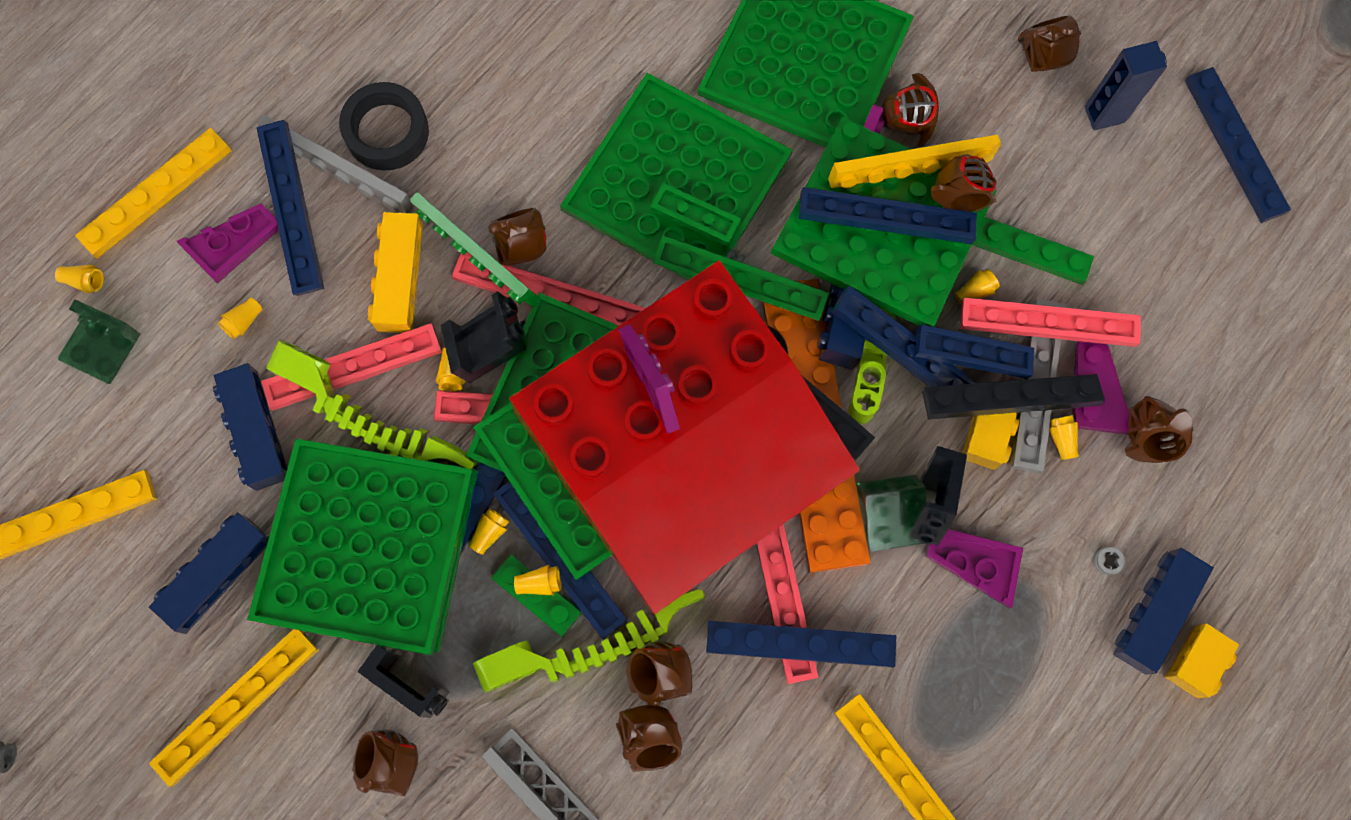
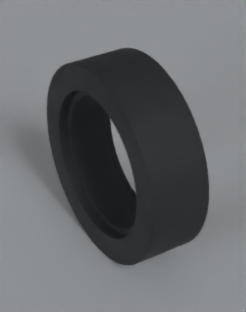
M377 82L366 85L355 91L347 99L340 113L339 127L342 138L353 157L366 167L382 171L402 168L413 162L422 153L427 144L429 124L423 107L416 95L402 85L391 82ZM382 105H394L405 110L411 116V126L408 134L401 142L388 148H374L360 140L358 134L359 124L364 115L371 109Z

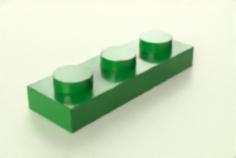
M665 183L661 185L650 206L651 212L727 247L741 223V218Z
M510 555L491 579L563 638L582 613L557 592H554V595H517L514 588V576L528 573L531 570L514 556Z

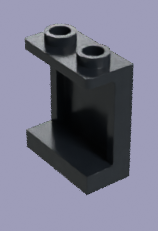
M498 291L492 294L494 306L462 326L450 319L440 325L451 373L468 383L475 381L526 350L523 339L525 335L524 330L519 324L517 316L518 307L513 299L505 297Z
M941 446L936 447L919 482L920 488L936 492L934 503H925L910 530L909 537L917 539L924 544H934L937 546L940 544L957 515L967 454Z
M376 645L357 672L417 716L431 718L433 714L438 716L449 701L446 698L449 691L443 687L434 686L425 698L389 672L400 655L390 648Z

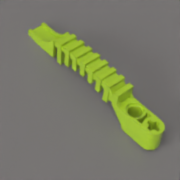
M877 306L895 320V314ZM865 339L862 358L856 365L857 371L848 406V414L859 424L868 423L875 416L881 403L886 380L885 359L888 355L867 339ZM870 374L874 376L877 383L867 382L863 375ZM860 403L866 404L867 411L862 410V404Z
M278 340L266 368L315 393L317 401L312 411L319 414L326 413L325 420L331 423L338 422L339 428L343 430L350 429L352 431L351 435L357 438L364 437L363 442L370 445L375 443L378 445L377 449L381 451L390 450V455L423 461L442 458L451 460L465 468H476L478 462L466 457L467 452L436 436L428 437L423 452H420L428 431L420 428L418 431L414 430L409 446L407 445L413 431L411 429L399 430L396 440L394 439L399 429L396 426L385 427L382 434L384 422L380 420L376 423L371 422L373 416L367 413L364 416H358L362 407L356 404L352 407L348 406L350 395L346 393L341 396L335 395L328 376V370L331 366L328 361L289 342Z
M702 589L680 596L654 615L660 626L655 630L644 610L637 612V617L646 632L645 635L640 636L632 621L626 624V628L633 639L632 641L627 643L620 631L614 634L619 647L613 649L609 640L606 639L601 642L605 652L599 654L596 646L592 644L587 647L591 656L588 659L584 658L581 649L577 647L572 650L575 660L569 662L563 648L556 650L558 657L549 660L534 654L528 640L484 657L474 662L473 666L484 693L494 691L542 669L547 672L551 683L560 681L557 672L565 675L567 679L575 677L574 673L581 671L582 674L590 671L589 668L594 666L596 669H599L607 661L613 664L618 661L617 657L624 655L627 658L632 655L631 651L641 649L650 642L660 641L659 638L667 634L669 624L675 614L681 609L703 600L705 595Z

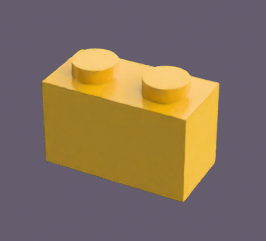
M1017 413L973 416L962 452L967 454L966 461L996 470L1003 463L1006 464L1012 447L1008 446L1010 436L1016 434L1020 420L1016 418Z
M1207 623L1195 625L1165 678L1197 699L1210 698L1220 690L1222 686L1220 679L1225 670L1230 669L1237 659L1235 652L1240 644Z

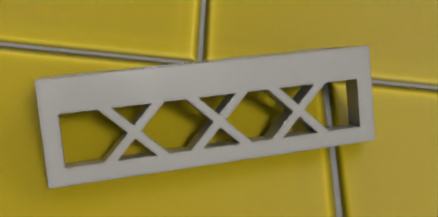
M513 728L494 747H490L481 756L540 820H563L556 812H564V820H568L569 812H582L589 820H599ZM512 738L521 747V761H508L499 752ZM525 752L533 761H525ZM512 765H520V773ZM525 765H538L543 770L542 784H529L524 778ZM547 775L555 784H547ZM534 788H542V797ZM547 788H560L564 792L565 807H551L546 802ZM569 799H570L577 807H569Z

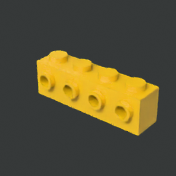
M383 212L382 222H379L377 225V238L380 240L379 249H376L374 252V265L377 267L376 277H372L371 292L374 294L373 305L370 304L368 307V320L377 332L404 333L413 329L423 223L418 214Z

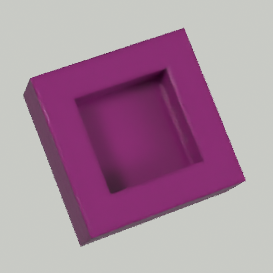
M873 104L864 127L880 134L885 122L880 119L884 108Z

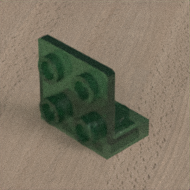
M75 299L69 310L79 316L76 320L79 324L58 356V360L100 381L111 384L141 334L127 323Z
M916 474L857 483L858 495L865 505L868 548L870 551L924 544L917 539L909 537L910 530L926 503V487Z

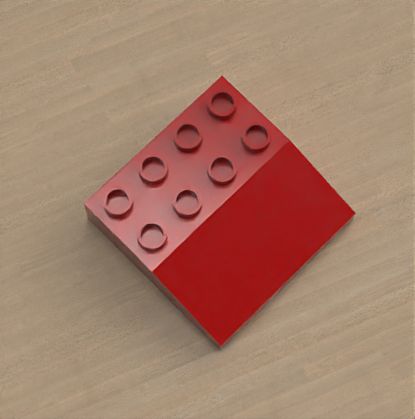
M720 260L509 398L515 415L653 616L860 470L797 367ZM631 324L637 335L643 334L650 351L648 354L654 353L661 365V375L668 374L674 387V392L670 393L680 429L669 434L667 433L660 410H655L645 384L641 383L625 351L619 329Z

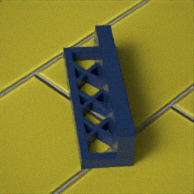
M921 325L912 333L917 337L916 357L1029 379L1033 376L1035 350L1033 347Z

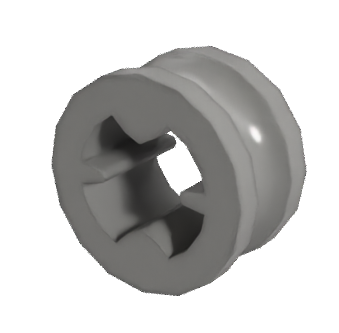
M1106 547L1100 549L1095 554L1094 564L1097 570L1103 574H1117L1125 566V557L1119 549ZM1105 553H1107V556L1114 555L1116 558L1113 561L1114 569H1112V566H1104L1103 563L1106 561Z

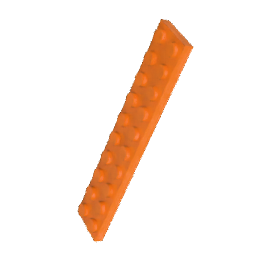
M818 279L798 281L820 289ZM762 301L766 325L775 328L784 337L788 347V355L800 374L842 409L834 364L818 360L821 349L817 348V342L821 332L825 331L826 323L823 322L824 309L820 320L817 321ZM853 475L799 513L809 573L864 566L871 563L855 476Z

